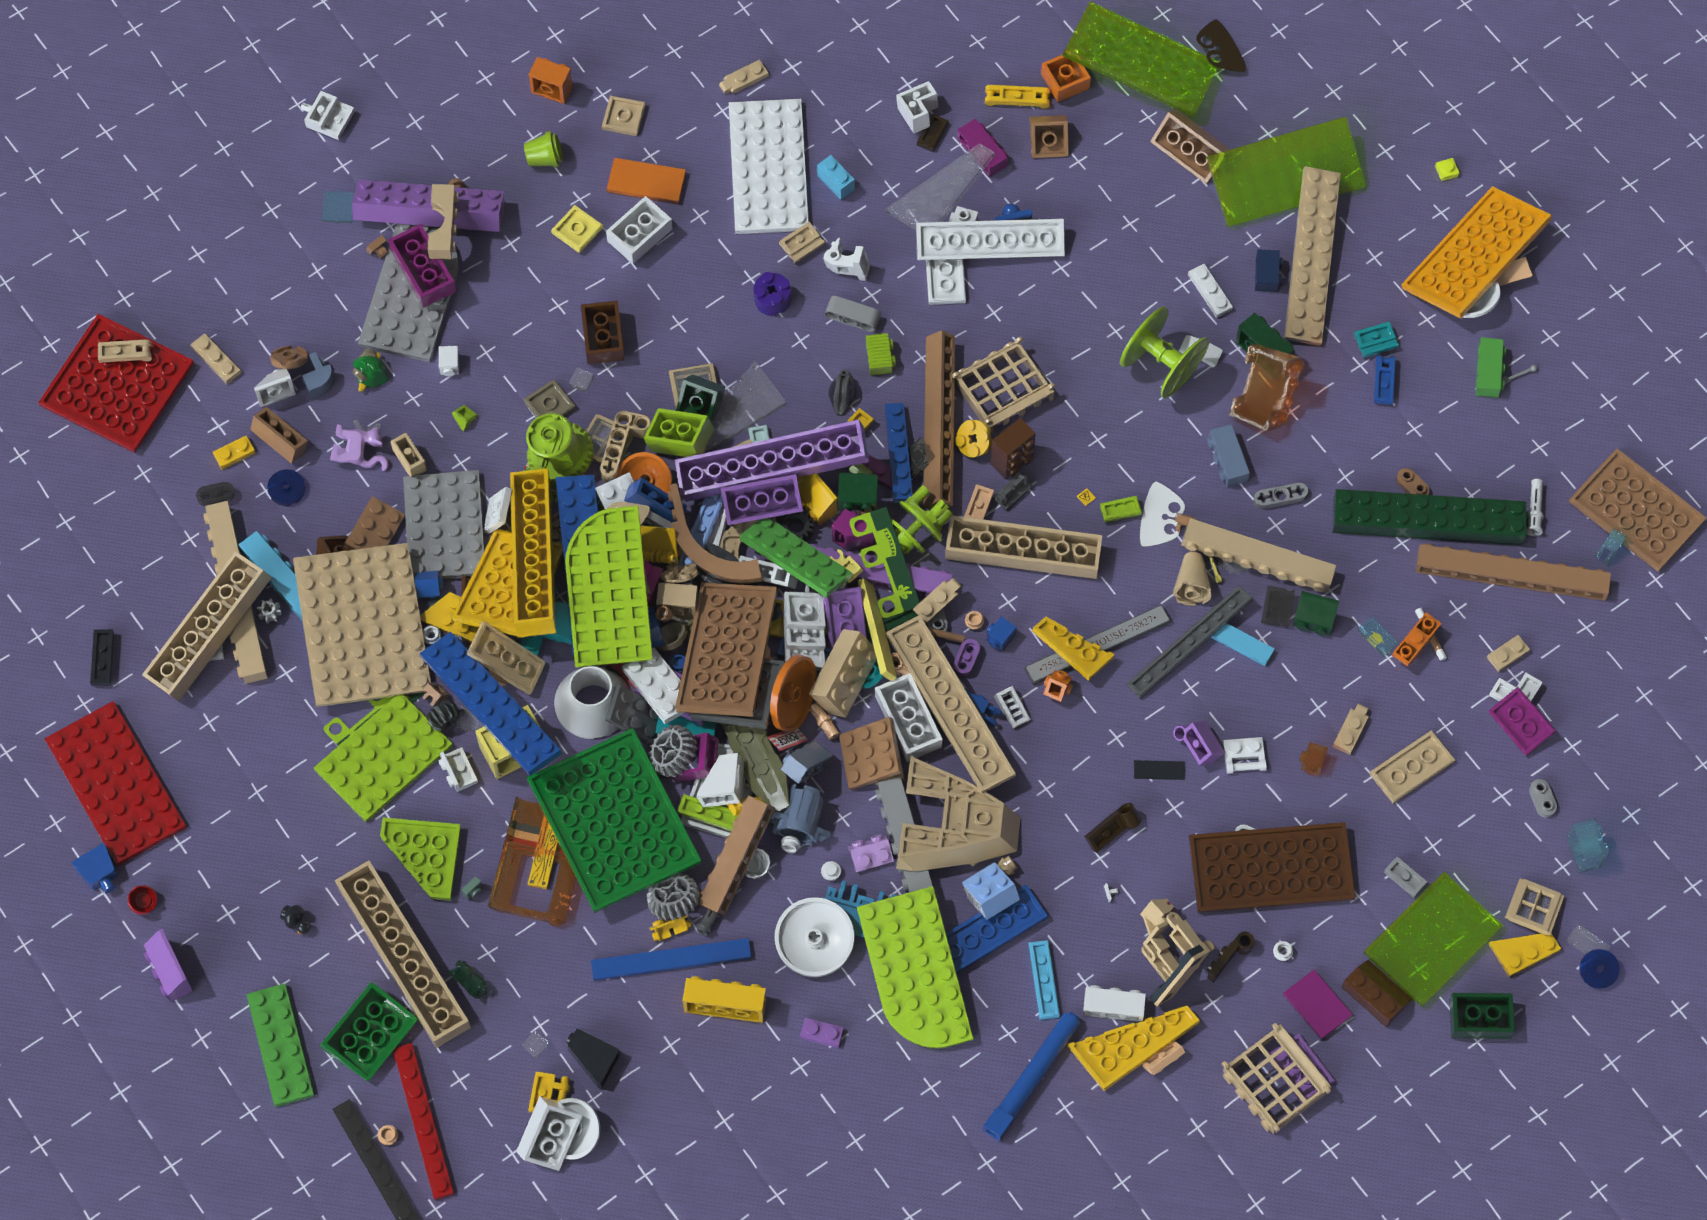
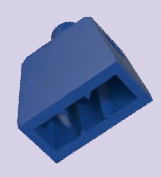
M104 843L71 862L76 872L93 890L102 887L104 892L108 894L116 888L112 880L117 878L118 875Z

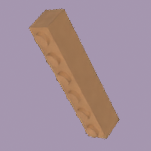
M749 795L743 802L742 810L733 823L731 834L725 840L722 853L717 857L714 870L708 876V883L700 893L698 904L722 915H726L775 810L774 807Z

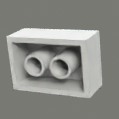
M645 196L606 231L607 242L634 264L672 230V219Z

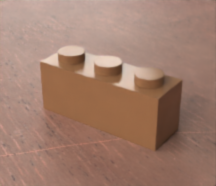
M267 406L253 416L250 430L291 464L305 454L308 440Z

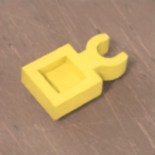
M838 549L837 552L840 557L834 559L830 556L829 558L852 572V578L847 581L850 583L863 569L850 556L845 559L844 553Z

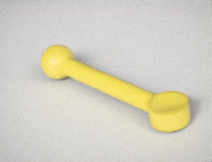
M1209 557L1215 573L1216 583H1221L1222 578L1218 573L1214 559Z

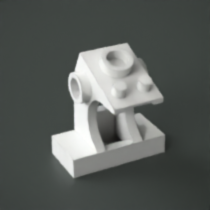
M838 238L836 242L833 241L832 247L826 251L823 258L826 267L836 274L858 276L859 280L866 281L870 263L864 247L856 246L853 255L845 256L842 255L844 247L841 244V239Z

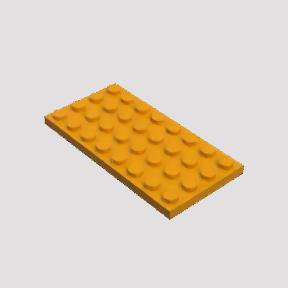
M1492 186L1401 284L1402 289L1461 319L1552 220V216Z

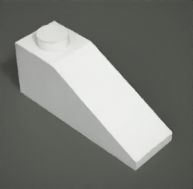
M744 556L739 558V562L755 560ZM758 560L763 581L796 589L798 581L796 577L774 563Z

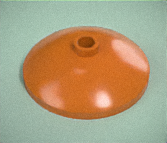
M639 452L630 455L621 463L616 478L629 472L634 482L640 478L645 479L648 476L650 478L649 483L666 493L671 491L669 486L672 485L670 468L658 455L649 452Z

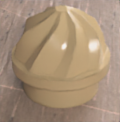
M1009 855L1006 858H1001L998 863L1000 869L1007 876L1014 874V871L1018 868Z

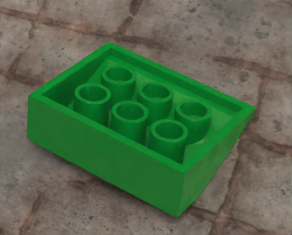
M371 981L320 1043L319 1047L368 1082L416 1023L418 1018Z

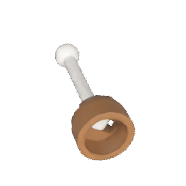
M664 605L659 606L655 612L656 618L663 622L673 619L685 624L689 621L688 619L683 620L673 616L671 609Z

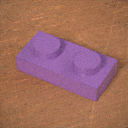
M805 1018L800 1039L839 1048L844 1027Z

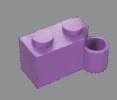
M1206 721L1192 722L1190 725H1180L1174 728V738L1178 741H1185L1199 765L1213 764L1225 753Z

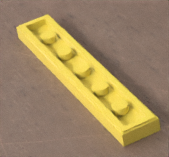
M862 578L858 581V586L862 590L863 606L880 674L893 681L897 679L882 616L877 604L874 585Z

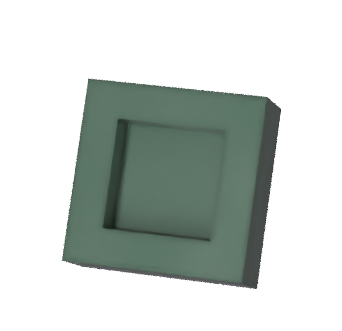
M475 876L461 890L463 896L469 901L472 897L476 898L481 893L483 887L481 881Z

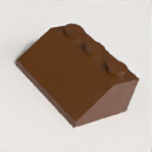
M1366 960L1344 980L1341 987L1386 1028L1413 1000L1370 960Z

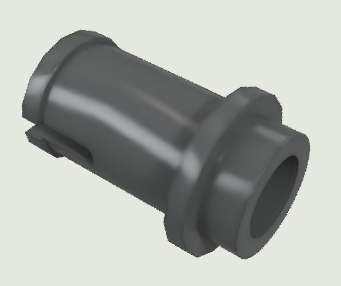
M708 909L701 923L697 924V932L704 936L712 932L711 928L719 915L715 911L711 913V910Z

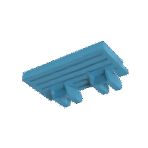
M842 881L837 898L835 897L837 889L828 887L825 899L836 903L847 913L853 925L854 935L864 937L857 907L873 903L875 899L858 895L857 902L854 903L859 886L854 884L849 901L843 900L847 881ZM880 891L877 901L884 900L885 892Z

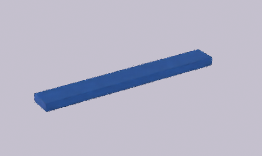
M745 938L591 960L593 980L597 981L751 959L749 939Z

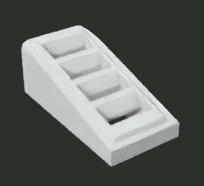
M1013 685L994 695L997 704L1013 729L1031 720ZM1010 695V699L1006 701L1003 700L1005 696ZM1014 701L1015 705L1009 708L1006 706L1008 703ZM1015 708L1019 709L1018 712L1011 715L1010 711ZM1022 714L1023 718L1017 721L1013 719L1016 716Z

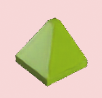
M465 405L452 412L453 417L463 431L478 417L475 412Z

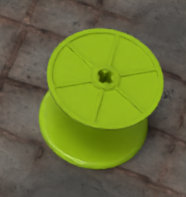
M1166 306L1155 310L1141 324L1126 345L1120 358V366L1128 367L1148 351L1157 358L1156 361L1158 363L1162 362L1171 370L1161 388V396L1164 399L1177 392L1190 378L1205 356L1210 343L1208 338L1203 337L1194 342L1182 354L1173 347V343H1167L1158 335L1162 331L1169 314Z

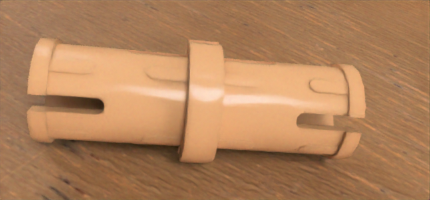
M818 703L813 704L809 710L816 718L817 725L824 730L830 741L836 739L840 733L832 723L831 716L827 715Z

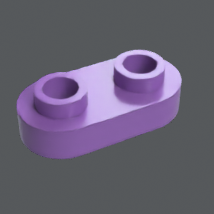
M967 639L962 642L953 667L957 675L967 676L972 672L980 652V646L977 641ZM967 649H972L973 652L968 653ZM964 665L967 668L963 670L960 669V666Z

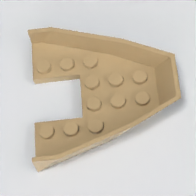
M911 756L906 793L945 799L942 827L934 828L902 823L896 869L923 871L977 863L1017 852L1021 818L1014 811L986 792L981 793L978 787L970 782Z

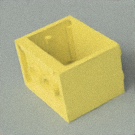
M526 705L522 707V709L539 726L529 706ZM485 727L475 731L479 748L496 779L521 768L516 760Z

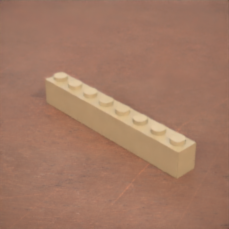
M1191 518L1186 526L1181 546L1188 550H1197L1209 557H1219L1225 562L1240 564L1243 568H1253L1262 574L1274 575L1280 580L1293 581L1299 586L1312 587L1318 592L1328 591L1336 568L1334 564Z

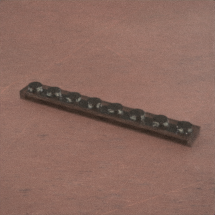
M349 1099L333 1108L334 1114L396 1220H420L351 1100Z

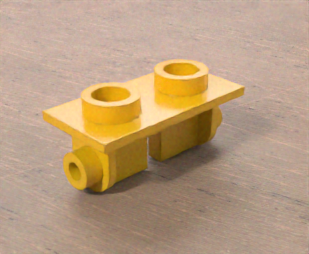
M683 915L681 919L677 917L674 921L672 919L667 921L660 919L652 922L653 926L649 927V930H654L655 932L652 933L653 940L661 941L671 937L669 931L671 928H673L675 935L688 931L691 924L689 920L685 921L684 919L688 916Z

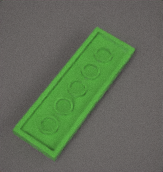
M771 518L760 519L740 535V541L826 598L852 578L851 571Z
M286 984L246 994L274 1106L279 1107L314 1097Z

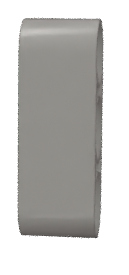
M838 296L830 298L824 313L831 320L868 332L875 331L881 316V312L875 308Z

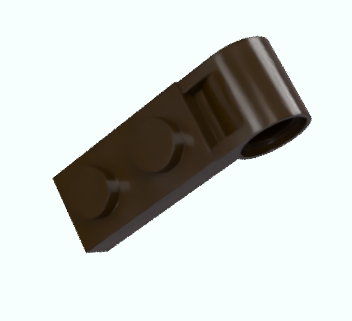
M1126 803L1111 813L1084 837L1092 851L1097 853L1126 828L1133 829L1139 826L1142 819L1133 803Z
M1244 931L1239 933L1228 947L1224 946L1218 954L1220 958L1217 962L1213 960L1207 968V971H1209L1207 979L1214 983L1236 952L1243 955L1251 952L1254 937L1250 932ZM1247 940L1250 945L1242 946L1239 941Z

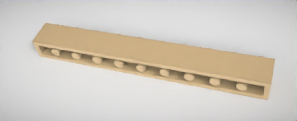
M228 501L205 506L207 513L203 514L205 524L210 526L207 534L209 541H213L214 547H211L213 558H217V564H214L217 575L235 551L240 554ZM251 605L229 634L231 643H235L236 649L233 650L235 661L239 660L240 664L237 667L238 676L243 678L245 684L268 679Z

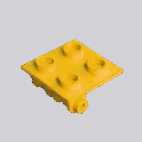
M640 526L644 560L652 563L679 564L675 528Z

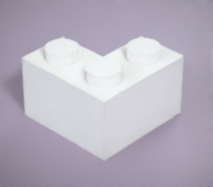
M929 81L896 95L898 110L913 133L930 127L928 112L938 108L937 93Z

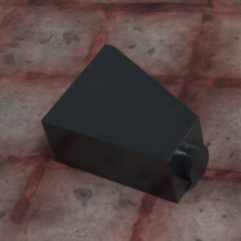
M576 1029L567 1039L568 1050L595 1085L602 1089L620 1057V1050L580 1029Z

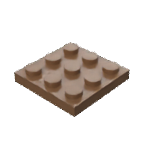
M887 717L839 735L848 789L853 791L903 773L893 718Z

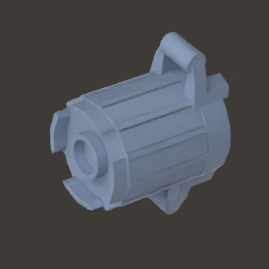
M796 784L791 785L788 789L790 807L781 813L774 810L770 822L774 823L773 833H778L783 837L795 836L806 846H812L813 842L817 843V839L824 841L829 838L830 832L818 827L825 801L824 795L820 796V790L807 785L804 786V789H795Z

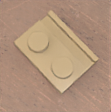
M807 222L780 240L779 244L787 255L791 257L793 263L796 264L823 246L825 241L821 239L812 224Z

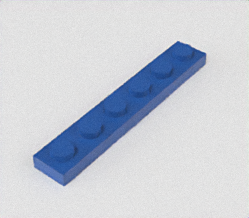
M904 403L885 404V419L893 503H899L900 501H906L912 496Z

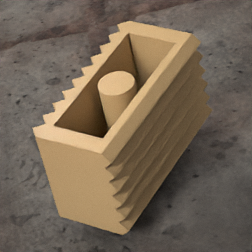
M404 433L391 441L395 455L410 477L426 472L425 460L410 439V436H408V433Z

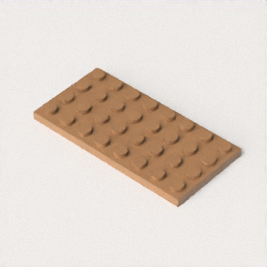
M701 583L675 706L676 712L753 717L777 597V587Z

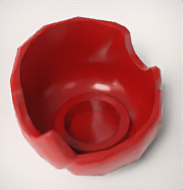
M146 885L134 887L127 897L129 908L138 915L151 913L158 903L157 894L153 888Z

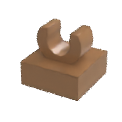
M381 235L367 246L366 251L369 255L376 252L382 258L388 252L383 246L387 240Z
M1176 513L1174 519L1178 522L1176 524V531L1179 532L1182 525L1187 526L1190 518L1195 520L1196 518Z
M437 682L427 683L424 687L427 693L424 694L423 699L428 700L432 696L433 701L430 705L436 706L439 701H446L450 694Z

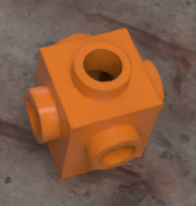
M1054 670L1051 676L1047 675L1044 686L1046 688L1043 695L1061 702L1065 695L1069 696L1073 685L1070 683L1073 677L1064 671Z

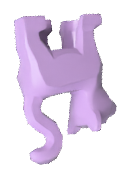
M337 424L336 436L347 440L346 448H340L339 445L334 444L330 461L352 463L364 468H372L380 462L382 464V471L388 469L389 462L385 456L377 455L369 461L364 459L365 443L374 447L383 446L379 428L374 427L366 432L359 429L345 430L342 425Z

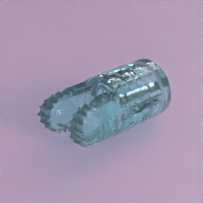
M1613 528L1606 541L1602 543L1594 556L1599 558L1606 548L1609 549L1611 553L1604 562L1606 565H1609L1617 554L1618 549L1628 537L1620 530Z

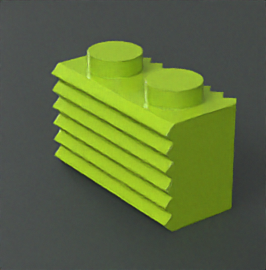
M888 333L866 335L870 375L891 374L892 367L896 366L895 355L891 356L890 351L893 350V340L889 339Z

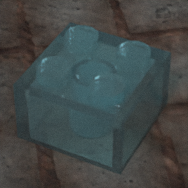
M1596 819L1573 824L1566 837L1579 873L1601 868L1609 854L1608 845L1602 839L1603 831L1601 825L1597 824Z

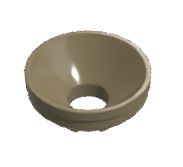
M671 622L661 627L665 645L657 647L659 650L674 652L683 646L687 637V631L682 623Z

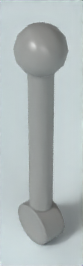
M1531 365L1530 368L1510 377L1504 376L1502 378L1504 385L1508 384L1510 380L1526 373L1535 372L1538 368L1536 365Z

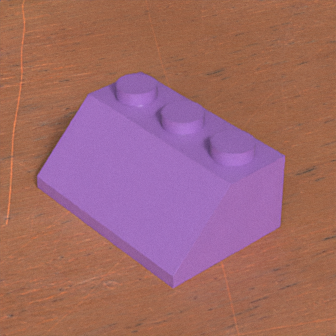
M163 929L158 930L144 944L146 952L143 954L147 963L152 962L154 969L151 971L156 981L160 979L162 986L159 988L163 996H168L172 1002L192 992V988Z

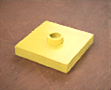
M574 205L551 230V233L575 251L581 253L603 229V225Z

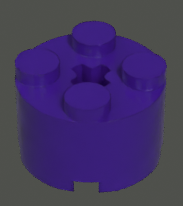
M765 272L756 280L753 288L754 302L761 313L775 316L789 308L791 303V287L788 279L778 273Z

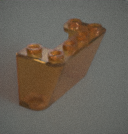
M1251 344L1248 347L1244 360L1246 364L1251 363L1242 395L1233 398L1229 415L1265 431H1270L1285 425L1289 419V408L1294 402L1293 395L1299 385L1298 378L1304 368V362L1301 357L1258 344Z

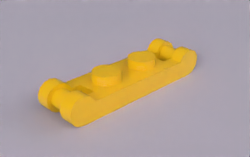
M987 85L985 87V93L987 94L985 105L1037 106L1047 109L1050 107L1048 97L1051 90L1046 87Z

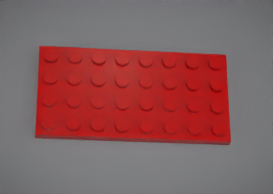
M114 701L44 738L116 866L123 864L187 828Z

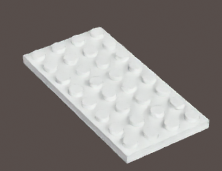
M801 99L729 102L735 234L791 232L797 230L808 222Z

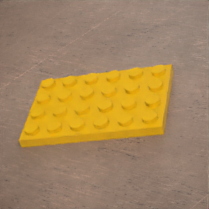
M496 529L493 532L452 615L454 622L479 627L485 621L502 633L517 636L514 625L512 532ZM553 542L554 574L563 558L562 544Z

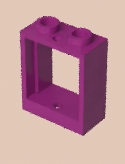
M709 733L694 735V739L697 741L695 746L697 748L700 747L698 768L683 770V775L678 774L677 777L671 776L669 778L676 782L706 778L717 760L718 738Z

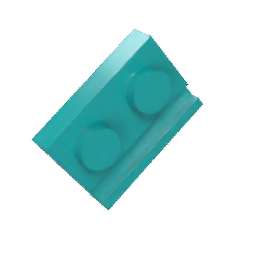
M1390 322L1354 332L1355 340L1363 358L1393 350L1399 346Z

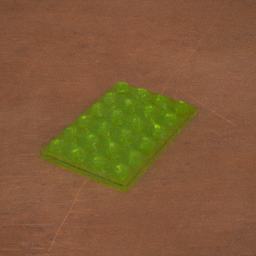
M1443 872L1364 950L1363 954L1417 1004L1423 1007L1502 928L1503 924L1447 873Z

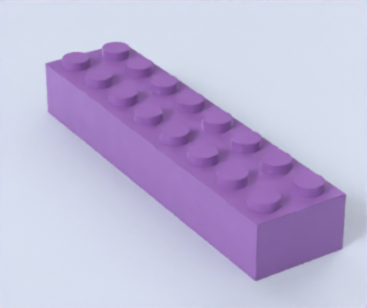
M358 179L352 200L353 220L441 227L445 218L442 214L432 209V185ZM455 187V191L459 192V203H455V208H458V219H454V224L457 225V228L499 232L505 210L504 191Z

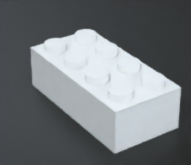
M910 673L875 687V698L885 718H893L897 743L906 762L910 761L911 756L918 758L942 748V737Z

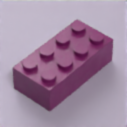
M419 224L388 239L390 251L424 308L457 291L455 282L442 259H429V237L423 226Z

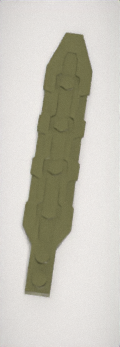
M694 619L683 624L687 631L688 640L690 639ZM721 723L733 753H738L744 763V775L751 790L766 804L774 807L776 812L780 813L790 807L787 775L780 770L783 764L779 756L775 754L767 738L766 730Z

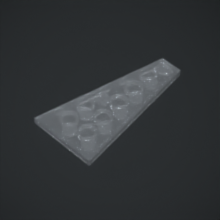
M979 143L885 209L886 213L916 230V223L943 222L995 156L994 151Z
M755 360L747 372L743 373L736 385L732 386L723 397L722 403L712 421L714 431L704 453L713 451L786 405V400Z

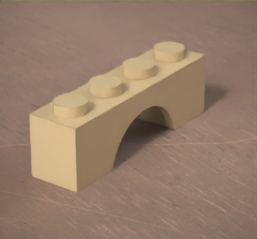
M432 184V209L442 214L445 219L439 229L429 233V259H452V252L456 251V242L453 241V236L457 235V225L454 224V219H458V208H455V203H459V192L455 191V185Z

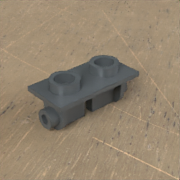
M1018 473L992 498L1007 510L1032 487V484L1027 481L1029 478L1025 473L1022 475Z

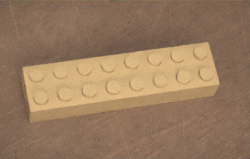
M951 515L945 559L1097 579L1102 535Z
M235 551L142 675L179 702L270 581L271 577L264 570Z

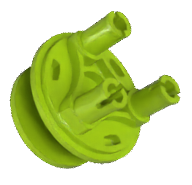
M924 485L906 501L899 502L900 506L914 520L907 530L891 519L901 551L905 554H908L913 548L922 554L925 552L924 548L913 538L921 528L934 539L941 542L942 534L940 532L943 529L942 527L950 519L951 515L954 516L948 510L949 506L941 499L930 511H924L920 508L919 504L930 494V491Z

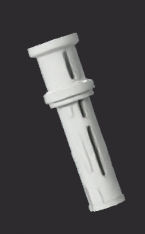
M1533 479L1531 481L1530 511L1526 515L1528 519L1526 534L1539 536L1543 533L1541 528V522L1544 519V515L1541 512L1543 480Z

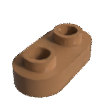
M1403 468L1398 472L1396 477L1397 484L1407 494H1429V486L1413 470ZM1404 475H1408L1410 478L1406 479ZM1417 488H1422L1423 491L1420 492Z

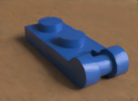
M1376 355L1373 401L1375 404H1393L1395 357L1393 356L1383 358L1382 355Z

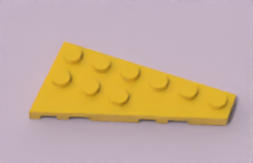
M1188 1006L1174 1009L1158 1017L1144 1019L1145 1021L1136 1024L1131 1023L1106 1031L1102 1035L1090 1036L1077 1043H1069L1067 1047L1102 1090L1106 1091L1198 1025L1200 1020Z

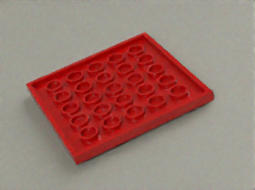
M97 314L38 404L136 453L192 368L194 361ZM150 340L152 342V348L150 349L152 360L150 361L134 360L99 363V342ZM138 348L137 352H142V349Z

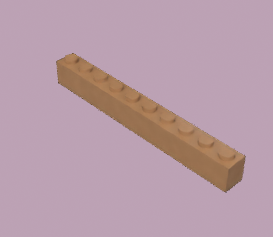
M943 330L926 337L924 443L928 465L924 468V486L930 491V494L923 500V507L929 510L940 499L949 508L953 507L954 379L952 374L955 373V336Z
M1420 544L1415 573L1606 601L1609 594L1611 576L1610 572L1602 569L1590 570L1582 566L1570 567L1562 563L1550 564L1547 561H1529L1527 558L1516 559L1510 558L1508 555L1496 556L1488 552L1476 553L1468 549L1455 550L1448 546L1435 547L1432 544Z

